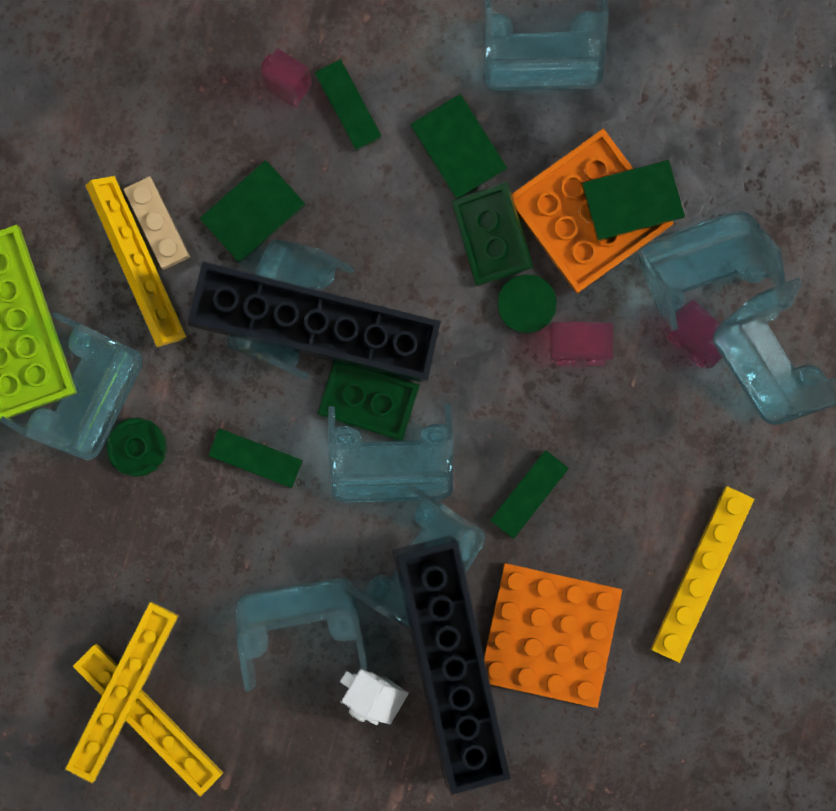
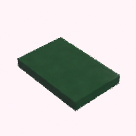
M461 94L410 124L411 129L455 199L464 197L507 170V166Z
M265 160L199 219L240 264L303 209L306 204L269 162Z
M669 160L581 184L597 242L685 218Z
M508 182L451 201L476 286L533 269Z
M333 362L317 415L403 441L420 384L395 376Z

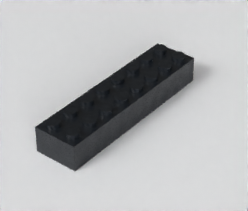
M202 261L186 326L422 383L429 378L441 321Z
M449 535L392 550L443 779L451 795L511 779L458 540Z

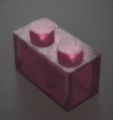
M278 48L273 55L268 54L262 62L260 69L262 70L261 75L266 89L294 108H297L312 85L308 67Z
M693 299L683 307L664 329L669 333L667 335L669 341L678 348L683 346L691 353L689 358L701 368L706 366L709 369L715 366L738 340Z
M551 323L550 361H557V366H575V361H587V366L602 367L605 366V361L609 362L613 359V323Z

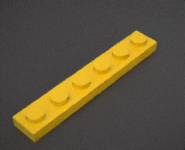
M115 176L90 180L85 185L156 346L161 347L181 341L186 335Z
M724 487L654 639L651 650L680 663L753 504L754 498L731 487Z
M154 602L149 603L65 768L66 770L91 783L95 782L179 615Z
M98 644L93 645L73 665L101 696H103L118 666ZM141 690L126 721L201 797L223 774L222 770Z

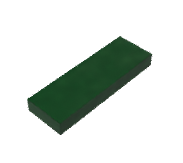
M339 59L316 71L315 76L355 151L357 152L382 139L381 133L342 60Z
M221 428L218 429L208 455L290 488H293L303 460Z
M544 450L490 521L514 539L569 468L547 450Z

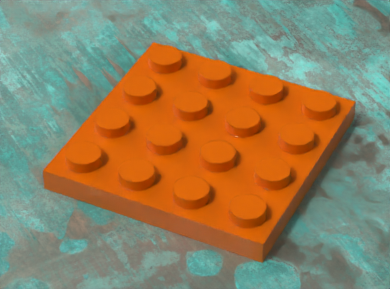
M604 128L512 193L519 217L576 294L674 224L669 222L597 242L581 184L633 169Z
M504 563L484 653L489 683L495 686L598 708L623 589Z

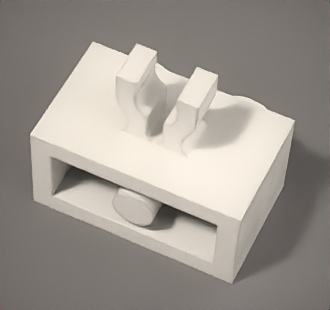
M361 669L358 675H352L346 671L340 681L349 688L342 700L344 704L351 708L349 714L362 722L368 720L375 725H378L379 722L391 725L409 694L387 677Z

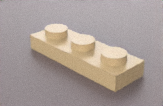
M149 176L124 188V192L161 268L165 270L190 258L153 179Z

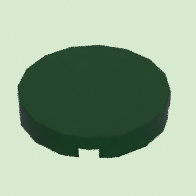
M524 274L513 277L503 286L498 296L497 308L500 318L508 328L517 333L532 334L541 331L550 324L556 313L557 300L554 290L547 281L536 275Z
M139 417L129 418L118 423L111 432L110 437H108L106 444L107 457L112 466L122 474L131 477L147 476L157 471L164 462L167 454V440L161 428L154 422Z

